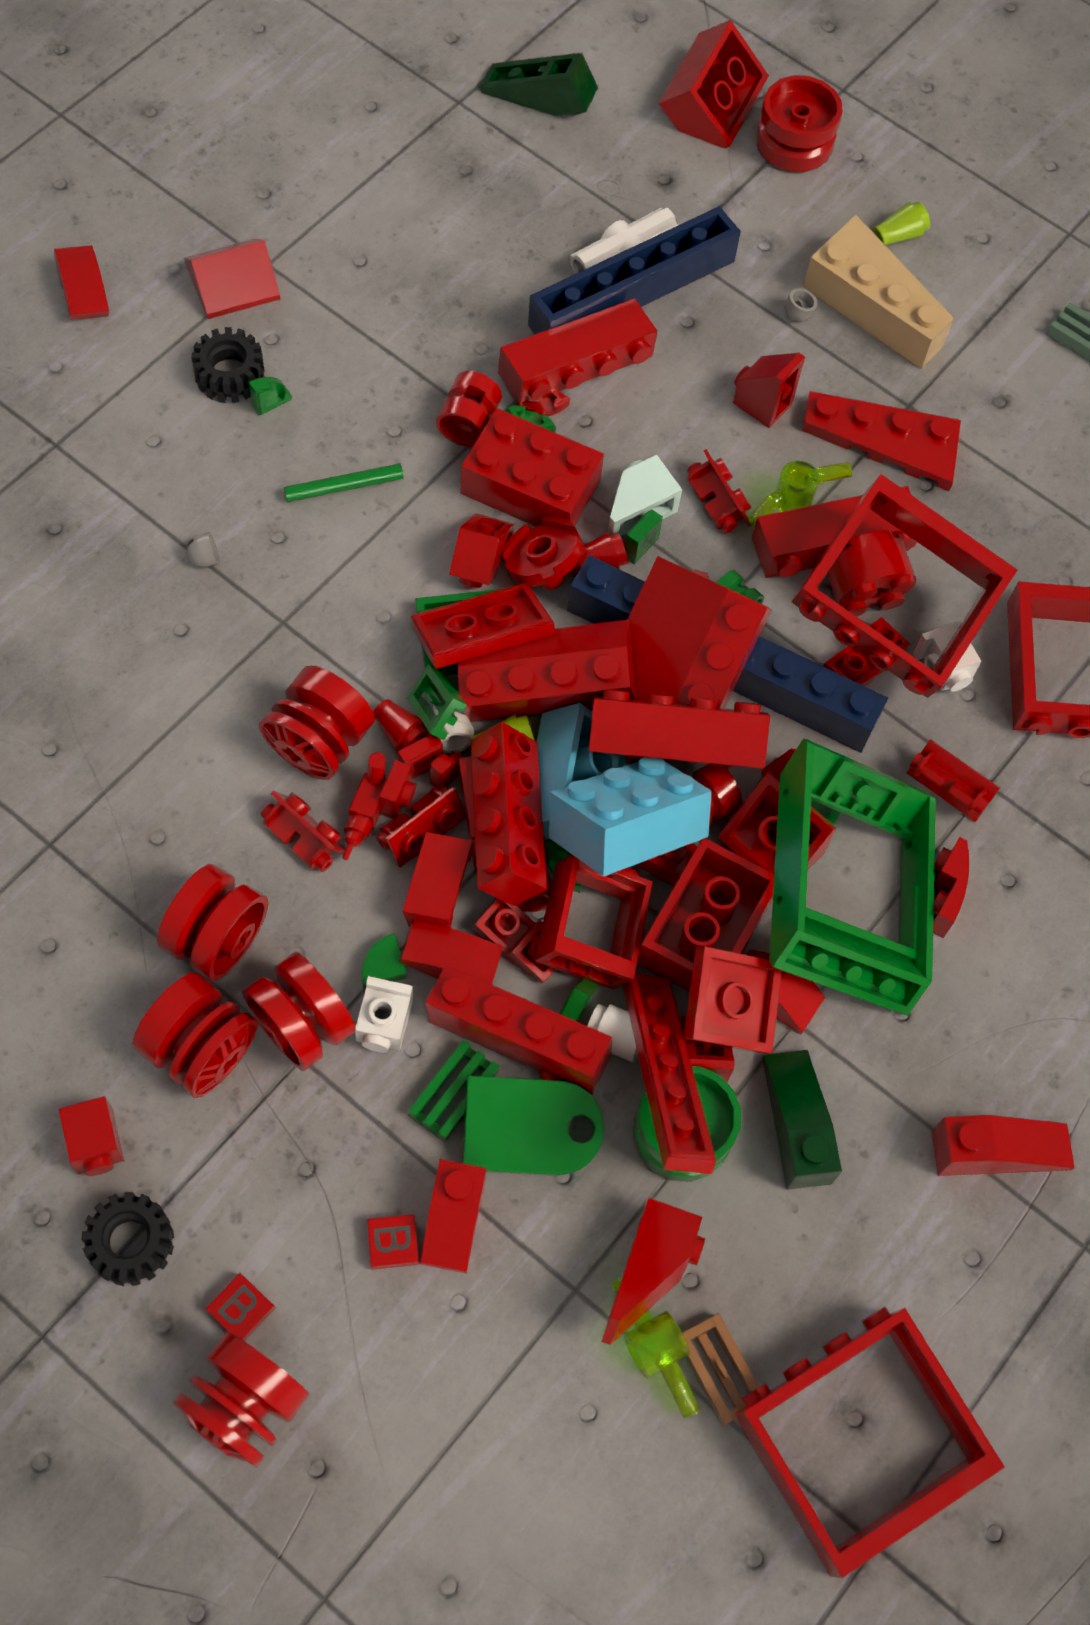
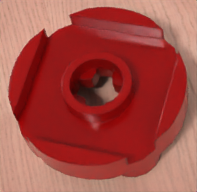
M558 516L541 518L540 520L543 525L532 529L526 524L519 528L506 542L503 548L505 567L512 580L517 584L528 583L530 587L542 586L546 590L554 589L563 583L564 576L577 565L580 558L584 555L586 547L574 524L570 520Z

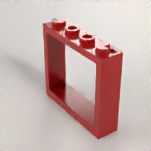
M880 474L860 499L791 602L799 607V611L804 617L814 622H820L833 631L838 641L847 646H854L866 654L868 660L875 667L884 671H890L903 680V685L909 691L928 698L943 687L1016 574L1017 569L890 479ZM870 509L983 588L981 594L932 669L817 589Z
M1018 581L1007 601L1013 730L1035 731L1036 735L1060 733L1068 734L1073 738L1089 737L1090 705L1036 701L1032 618L1090 623V587Z
M883 1307L861 1321L866 1328L864 1331L853 1338H850L847 1332L835 1337L822 1346L826 1353L825 1356L812 1364L805 1357L782 1372L786 1381L772 1390L765 1383L742 1397L746 1407L735 1413L738 1422L830 1577H845L1005 1468L906 1308L889 1313L887 1308ZM890 1334L967 1459L835 1547L759 1418Z

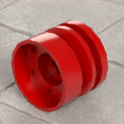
M305 666L285 690L287 699H279L273 705L272 712H268L259 723L260 733L274 751L292 766L317 779L329 780L338 771L339 764L348 758V746L357 745L375 723V715L363 696L344 679L318 666Z
M189 973L179 978L158 997L142 1018L134 1033L132 1042L135 1051L156 1068H165L171 1065L169 1071L171 1080L176 1084L183 1083L184 1090L193 1098H200L211 1092L231 1073L248 1051L258 1029L257 1020L248 1013H241L240 1007L235 1002H226L220 1006L221 992L198 973Z
M226 1331L206 1357L213 1369L220 1375V1378L213 1384L193 1375L189 1380L190 1384L201 1392L205 1398L200 1404H197L180 1392L172 1403L182 1411L190 1427L228 1457L246 1461L257 1468L264 1456L248 1443L250 1437L255 1434L267 1444L273 1446L277 1439L272 1431L262 1422L269 1413L283 1421L290 1422L308 1398L309 1393L288 1373L235 1334Z

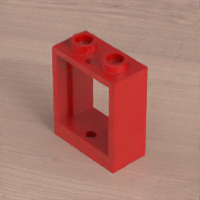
M572 854L558 862L555 866L535 962L610 989H616L634 980L653 881L638 876V873L631 868H625L603 877ZM575 882L621 899L610 953L564 936Z

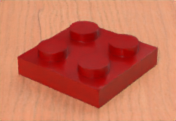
M705 946L696 947L684 1039L756 1053L772 1054L782 970L772 967L768 959Z

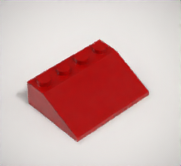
M657 556L627 619L630 621L637 700L647 701V693L673 696V704L690 705L691 698H706L717 700L716 708H725L772 609Z

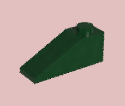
M581 52L492 63L479 89L483 94L557 116L586 113L598 90V86Z
M808 1050L763 1055L762 1059L786 1190L832 1185L842 1172L833 1123Z

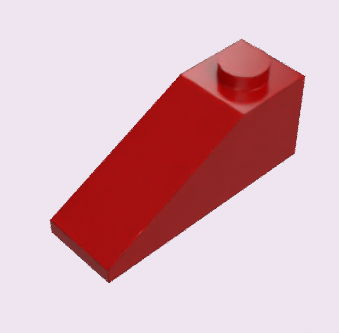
M996 1115L944 1117L931 1131L938 1176L1070 1171L1075 1168L1067 1123Z
M648 1197L601 1342L611 1345L681 1281L688 1263L697 1266L705 1243V1238L698 1236L702 1216Z

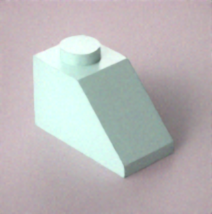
M657 455L644 461L637 460L623 470L610 515L608 527L610 536L619 533L621 539L625 538L626 534L648 510H654L663 516V519L678 512L682 488Z

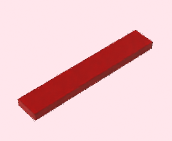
M635 974L634 980L624 984L623 989L663 1169L712 1174L716 1158L670 980L665 977Z

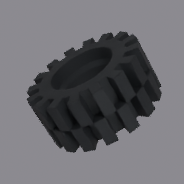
M225 327V334H220L218 328L211 330L212 338H209L205 333L200 337L201 344L195 343L193 347L194 353H192L191 357L198 388L202 393L206 391L207 397L212 400L217 394L218 401L221 403H226V397H231L232 403L239 402V395H243L245 400L251 397L249 382L265 377L263 354L259 342L256 343L255 337L251 334L245 337V330L239 328L236 334H232V327ZM227 359H234L243 363L241 367L232 371H220L214 368L217 363Z
M124 1192V1197L118 1198L116 1194L108 1197L109 1203L103 1206L99 1202L94 1207L97 1212L94 1217L88 1215L85 1221L88 1227L87 1231H82L81 1240L85 1244L83 1251L90 1265L105 1280H112L116 1285L124 1286L125 1283H131L132 1286L141 1285V1279L147 1277L149 1281L156 1277L154 1272L159 1267L163 1270L168 1264L166 1260L167 1255H172L174 1249L172 1244L174 1231L162 1207L156 1201L155 1203L152 1202L149 1196L141 1194L140 1197H137L133 1192ZM125 1222L140 1223L147 1232V1240L143 1249L130 1257H122L115 1254L110 1245L113 1231Z

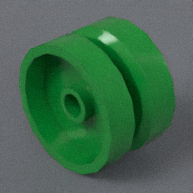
M692 1066L716 1158L714 1172L724 1163L740 1132L741 1107L734 1090L720 1075L703 1067ZM645 1090L635 1114L633 1125V1140L640 1158L653 1172L669 1180L692 1182L710 1176L711 1174L663 1169Z

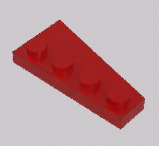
M813 391L809 392L802 428L803 432L847 450L855 447L865 451L871 460L881 464L886 460L905 468L903 473L918 479L920 475L938 482L937 487L950 491L952 487L961 420Z

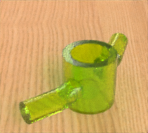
M793 461L786 464L780 473L776 491L762 500L748 517L749 522L755 527L758 516L772 514L777 508L782 512L811 506L818 485L827 481L850 478L852 476L850 463L833 464L817 469L804 461Z
M622 1277L616 1279L612 1284L615 1293H617ZM648 1310L634 1323L636 1328L623 1334L628 1351L645 1378L659 1371L661 1372L683 1418L691 1417L700 1411V1407L677 1361L689 1355L686 1340L676 1321L668 1311L652 1318Z

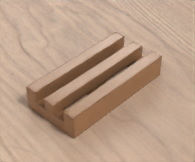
M718 1313L677 1335L675 1339L720 1423L724 1427L736 1420L735 1413L746 1407L710 1341L706 1333L707 1331L714 1330L746 1391L749 1393L759 1387ZM694 1338H697L734 1409L729 1411L691 1342Z

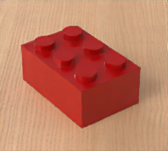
M496 408L461 466V494L533 526L543 525L540 519L550 516L566 518L576 526L601 481L604 453Z
M706 838L702 839L642 942L637 964L661 977L669 978L671 982L690 992L695 948L705 946L743 954L773 900L774 874Z

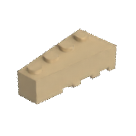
M857 215L851 218L810 258L803 288L810 291L813 295L908 361L922 369L943 348L954 317Z

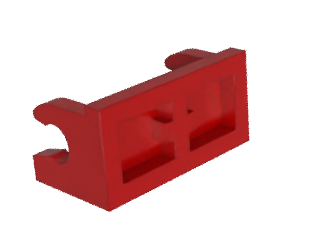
M426 832L402 910L409 927L411 922L416 920L451 928L453 912L467 863L470 862L474 847L472 840Z

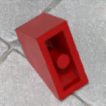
M801 353L761 356L751 367L745 366L734 381L736 392L733 404L770 428L792 406L805 356Z
M478 513L472 516L459 529L449 575L460 577L459 582L466 586L481 588L483 584L489 585L496 578L503 559V548L511 537L514 524Z
M443 1159L439 1160L420 1265L467 1274L487 1168Z

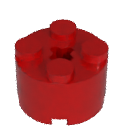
M876 530L851 538L848 541L850 547L840 553L827 572L836 602L856 617L864 614L869 607L881 605L883 610H890L902 605L905 602L903 595L916 585V576L901 535L897 533L896 537H894L891 530Z

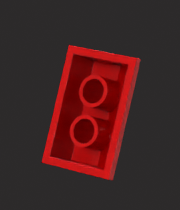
M728 20L698 34L658 104L679 132L725 149L730 147L769 75L733 22Z

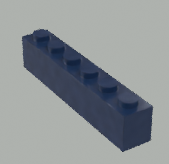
M718 206L530 295L528 326L534 334H538L634 298L641 307L735 262L741 231L724 210Z

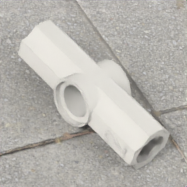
M668 207L665 209L659 208L630 224L625 220L613 223L605 230L600 240L571 254L570 265L573 268L574 274L678 226L675 215Z

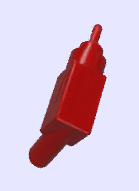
M375 752L369 756L368 773H364L349 807V817L343 829L346 833L344 839L347 843L342 856L343 860L349 859L353 847L359 846L362 840L368 839L381 814L379 796L387 779H385L386 758L380 752Z

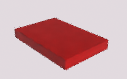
M528 583L515 585L410 616L413 630L435 669L556 634L554 621Z

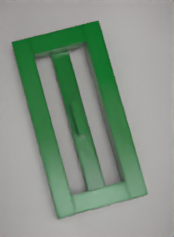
M430 664L427 665L407 696V700L429 733L442 740H445L449 734L444 727L445 724L448 723L454 726L458 720L453 713L454 710L457 709L463 712L467 706L443 671L435 669ZM424 691L427 694L426 697L429 700V702L434 704V706L438 710L439 713L437 716L432 710V708L429 706L425 698L421 697Z
M463 1040L408 1110V1116L443 1142H446L465 1117L466 1096L443 1126L437 1124L436 1121L466 1084L467 1077L472 1076L478 1067L484 1071L481 1076L495 1077L500 1071V1065L494 1061L490 1062L487 1060L483 1053L479 1050L476 1052L469 1043ZM467 1058L469 1060L468 1064L428 1116L422 1113L463 1059Z

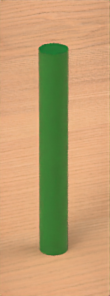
M401 463L285 486L286 501L292 502L404 479Z

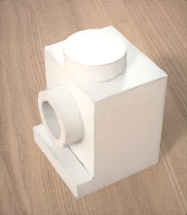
M959 621L923 633L913 652L914 657L917 660L924 658V664L932 669L960 626ZM971 643L941 688L942 691L948 689L952 692L959 691L973 681V676L981 663V659Z
M368 976L364 998L355 1027L356 1041L362 1042L364 1048L374 1052L386 1053L389 1049L400 1051L413 1003V986ZM377 1010L391 1013L387 1019H378L374 1014Z

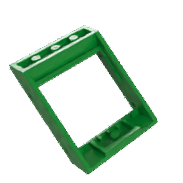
M802 739L780 774L769 962L772 967L906 1016L910 1014L932 982L936 798L933 795L808 739ZM811 800L902 838L899 943L806 907Z

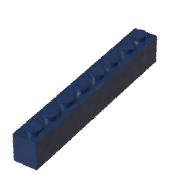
M589 555L570 585L567 611L593 624L627 620L645 581ZM760 636L733 690L862 753L888 700V697Z

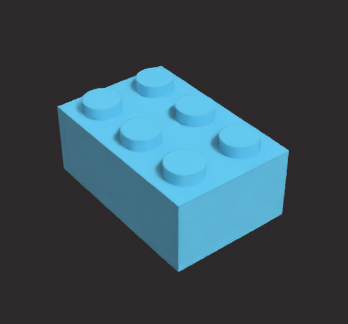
M643 757L638 762L620 768H611L603 774L586 780L573 781L568 786L551 791L549 838L604 877L707 838L709 834L712 791L695 781L691 776L666 763L662 758Z

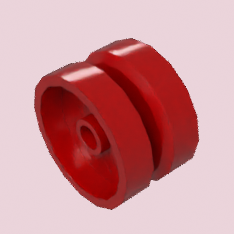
M801 75L781 78L772 84L764 96L761 110L762 117L756 134L757 147L763 158L773 166L790 172L810 171L819 168L827 162L834 148L836 132L843 113L842 100L836 90L822 80Z
M207 864L196 871L175 895L160 924L157 944L160 949L177 960H185L190 957V964L193 970L210 981H218L239 963L250 948L266 917L269 905L268 899L249 885L242 884L236 887L233 875L217 865Z
M293 952L275 966L279 985L271 979L260 977L244 989L242 994L249 1009L270 1040L298 1069L306 1071L323 1057V1048L319 1037L326 1043L339 1045L352 1035L356 1028L350 1013L327 980L303 955Z

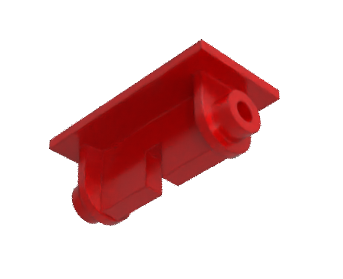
M705 449L703 452L708 461L703 464L696 462L687 469L689 483L692 484L702 502L712 495H716V498L704 506L715 522L717 529L723 530L724 533H730L737 528V522L743 518L750 527L752 524L745 513L751 509L749 502L740 488L732 492L727 481L733 477L723 460L719 458L713 461L709 452Z
M931 739L921 753L914 757L907 771L908 775L975 822L1000 790L999 786Z
M445 786L439 789L432 788L427 795L410 807L412 813L415 814L414 817L410 818L403 812L389 824L380 828L381 833L376 839L384 850L391 849L399 868L420 854L426 832L443 835L466 817L454 787H451L449 790Z
M276 791L270 793L278 803L276 805L270 803L262 810L263 824L286 844L298 833L301 837L291 850L307 863L312 870L318 868L321 872L326 871L334 861L330 856L334 851L344 854L346 848L338 842L342 837L341 834L324 820H321L318 824L307 814L311 807L295 793L291 792L288 796Z

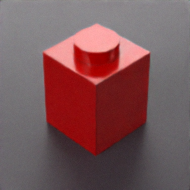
M106 1096L58 1109L69 1161L78 1174L85 1172L86 1176L101 1175L111 1171L114 1168L113 1164L124 1161L113 1108Z

